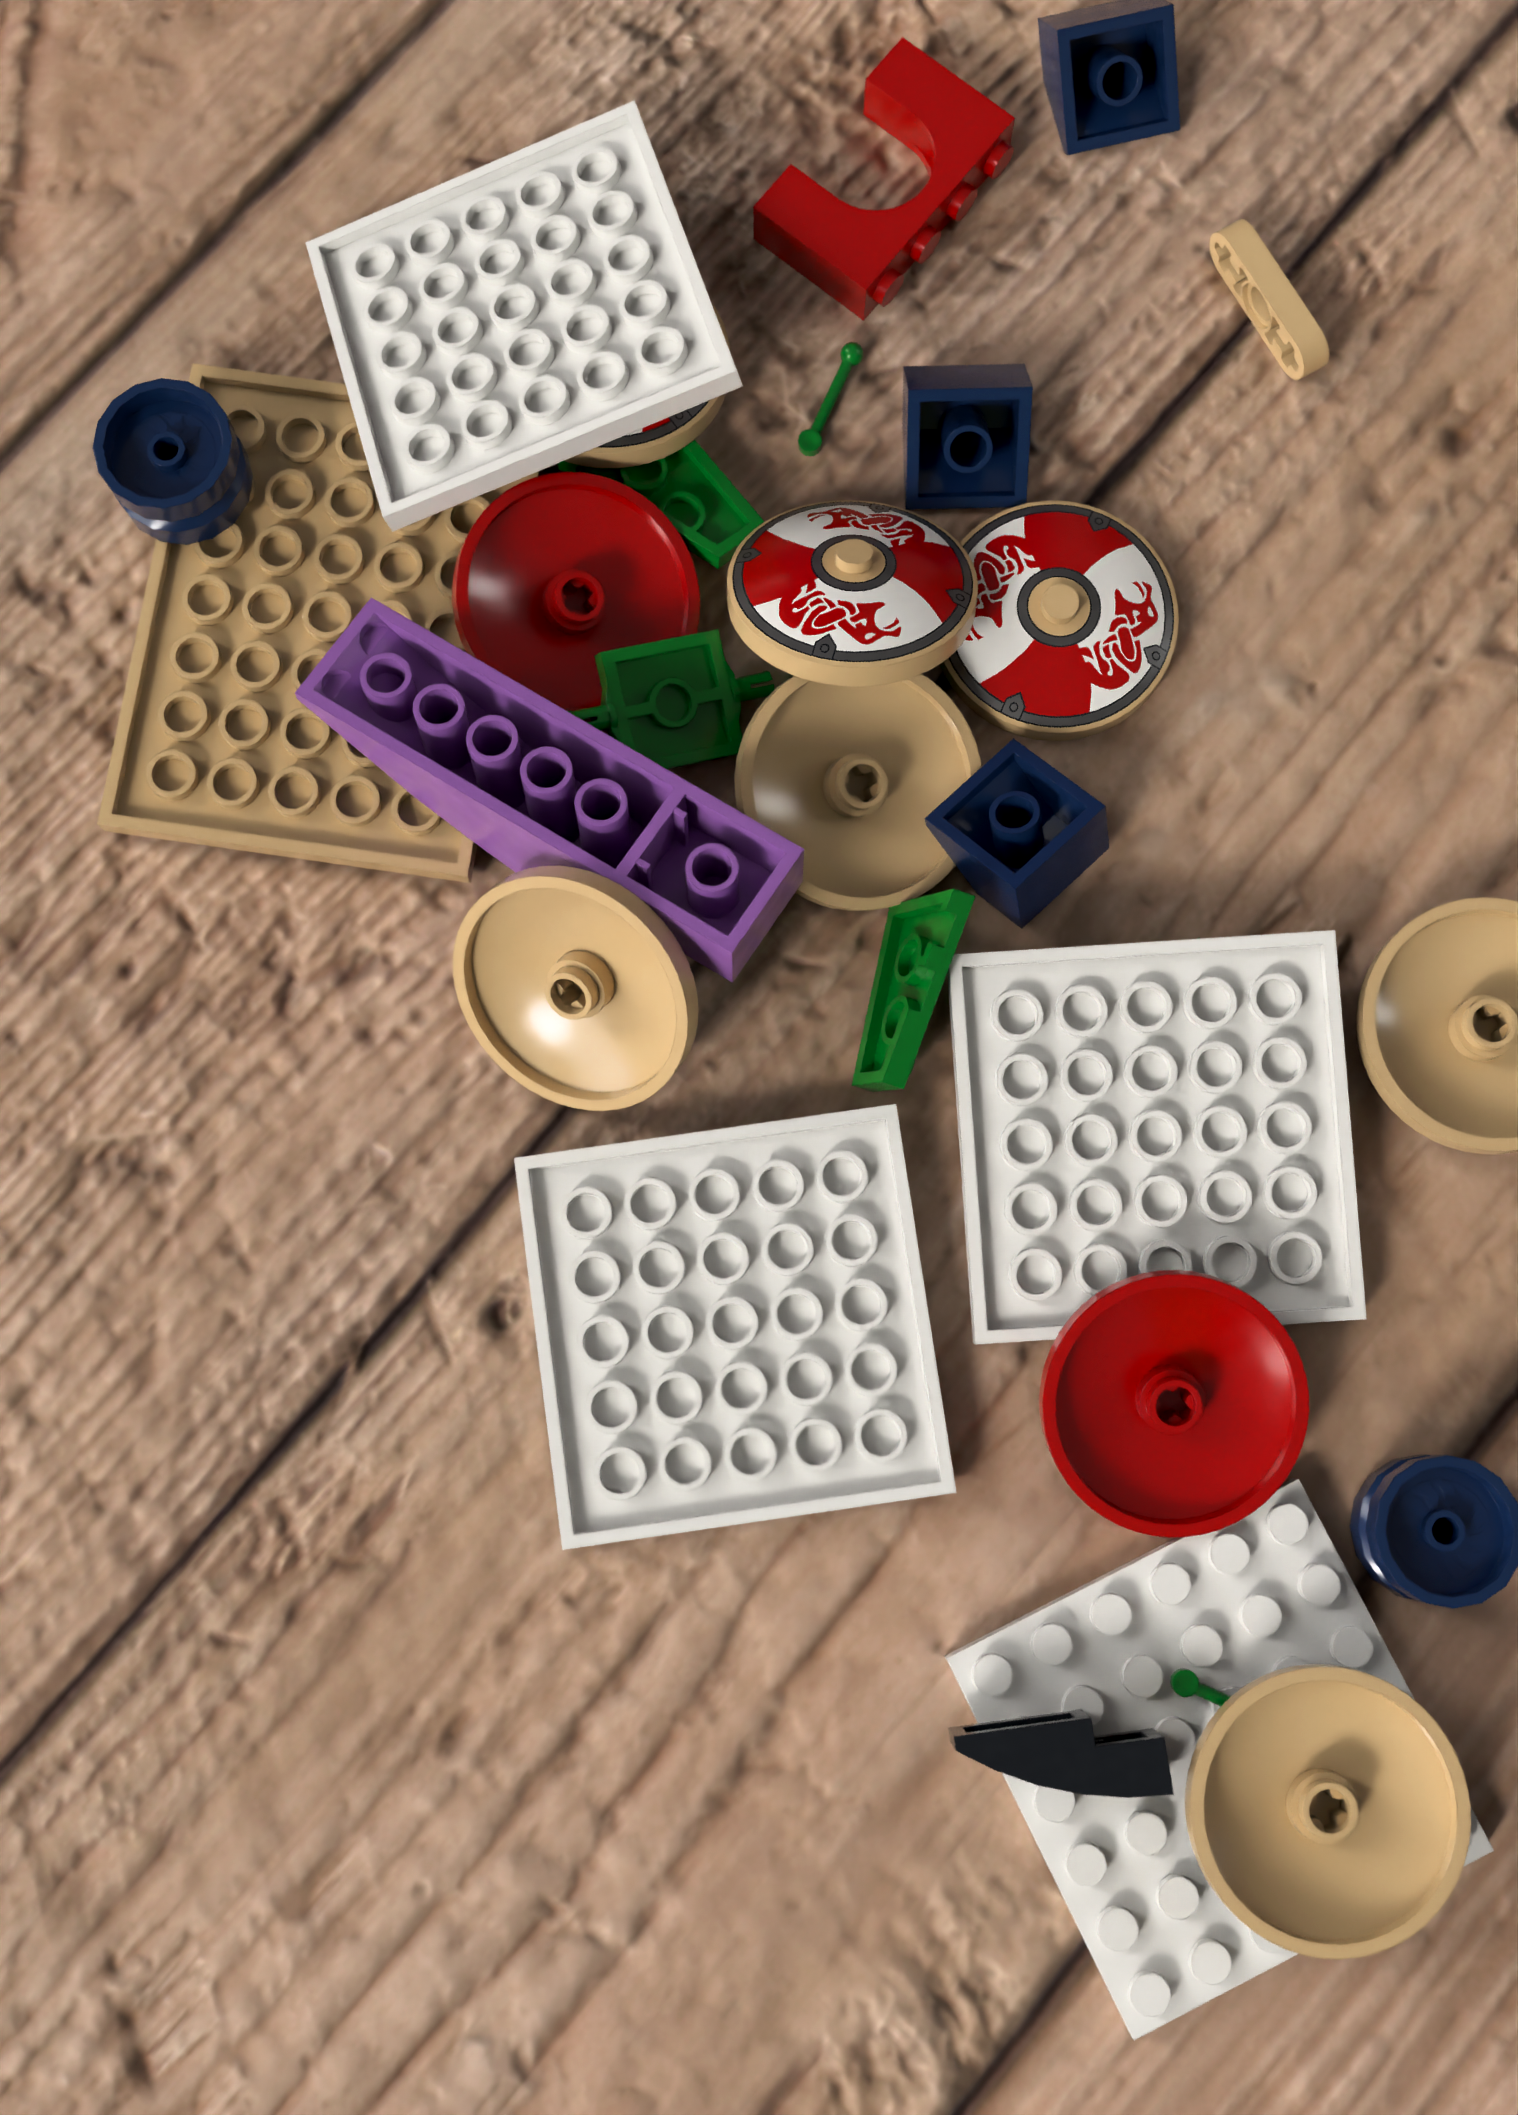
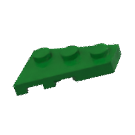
M953 888L903 901L900 905L889 907L851 1086L871 1092L905 1088L976 896Z

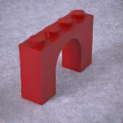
M904 37L898 41L866 78L863 115L910 148L921 159L929 175V181L914 198L897 207L884 210H867L843 202L794 165L790 164L753 206V239L863 321L878 304L885 307L893 300L902 286L905 272L915 261L922 264L931 256L939 243L943 228L951 219L958 222L968 213L977 197V189L988 176L993 180L999 177L1014 153V147L1010 144L1015 117Z

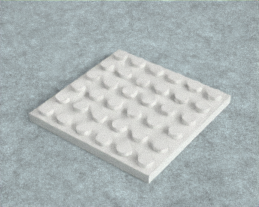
M635 100L306 242L382 517L392 532L743 387Z
M1335 930L954 954L947 972L972 1336L975 1345L1054 1340L1068 1319L1095 1294L1125 1278L1159 1270L1194 1271L1227 1281L1259 1301L1282 1325L1367 1319Z
M896 1104L514 1158L562 1550L956 1493Z
M1295 1478L1284 1482L1266 1503L1237 1523L1203 1535L1176 1537L945 1655L977 1723L1082 1709L1092 1718L1094 1736L1153 1728L1165 1737L1174 1795L1132 1798L1082 1795L1038 1786L1002 1773L1133 2040L1148 2034L1298 1954L1267 1941L1241 1922L1219 1899L1198 1865L1191 1846L1185 1814L1187 1774L1198 1740L1220 1706L1196 1695L1187 1698L1181 1697L1171 1688L1170 1680L1172 1674L1178 1669H1189L1196 1674L1199 1682L1232 1696L1248 1683L1279 1669L1306 1664H1331L1349 1667L1373 1675L1394 1685L1414 1699L1300 1480ZM1472 1808L1470 1840L1464 1866L1494 1851Z

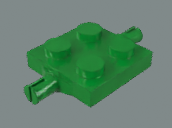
M716 629L598 653L594 657L602 687L601 705L575 711L569 710L568 712L581 720L590 719L591 722H587L588 724L600 731L607 730L608 735L668 770L738 755L743 738L739 723L741 702L768 697L774 691V684L757 688L750 687L773 680L769 671L735 678L733 671L725 660L719 630Z

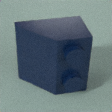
M1117 0L1038 18L1043 82L1066 155L1180 130L1174 4L1166 0Z
M1025 364L903 366L902 434L906 510L1008 508L1027 503L1033 386Z
M1014 738L925 818L928 829L975 892L1021 929L1109 849L1106 806Z

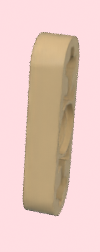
M1239 219L1213 233L1210 237L1209 247L1216 269L1284 372L1290 378L1300 380L1327 365L1329 361V347L1322 329L1254 227L1248 221Z

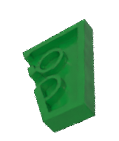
M695 439L687 446L665 458L633 467L594 468L566 461L558 463V469L563 472H583L600 475L629 486L642 494L667 516L679 532L687 549L717 569L729 562L744 538L765 522Z

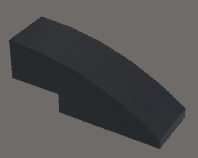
M1082 1709L948 1727L950 1742L957 1752L995 1771L1038 1786L1082 1795L1125 1798L1174 1795L1165 1737L1153 1728L1094 1736L1092 1718Z

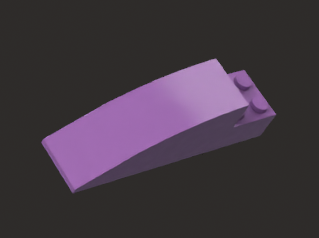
M372 597L295 692L297 699L412 796L514 872L539 866L559 865L591 871L622 885L644 901L664 921L677 939L685 955L732 983L803 882L804 849Z

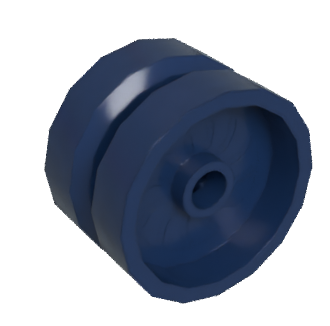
M164 378L136 384L113 399L99 419L93 443L98 473L139 530L161 542L189 545L213 539L236 522L248 504L253 481L248 454L235 434L227 414L214 397L188 381Z
M1420 1454L1392 1459L1367 1477L1354 1498L1349 1527L1355 1554L1370 1577L1396 1596L1452 1609L1481 1604L1505 1588L1518 1567V1502L1500 1477L1476 1461L1449 1455L1432 1456ZM1432 1529L1438 1533L1436 1540L1432 1534Z

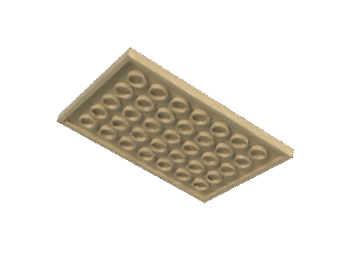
M192 363L189 382L214 397L227 414L235 434L248 454L253 475L249 502L236 522L213 539L189 545L161 542L156 539L97 825L107 832L471 883L477 844L417 800L302 704L297 699L295 692L371 597L465 651L456 628L452 608L453 573L461 546L476 520L496 498L521 482L541 476L543 470L392 532L382 517L345 384Z

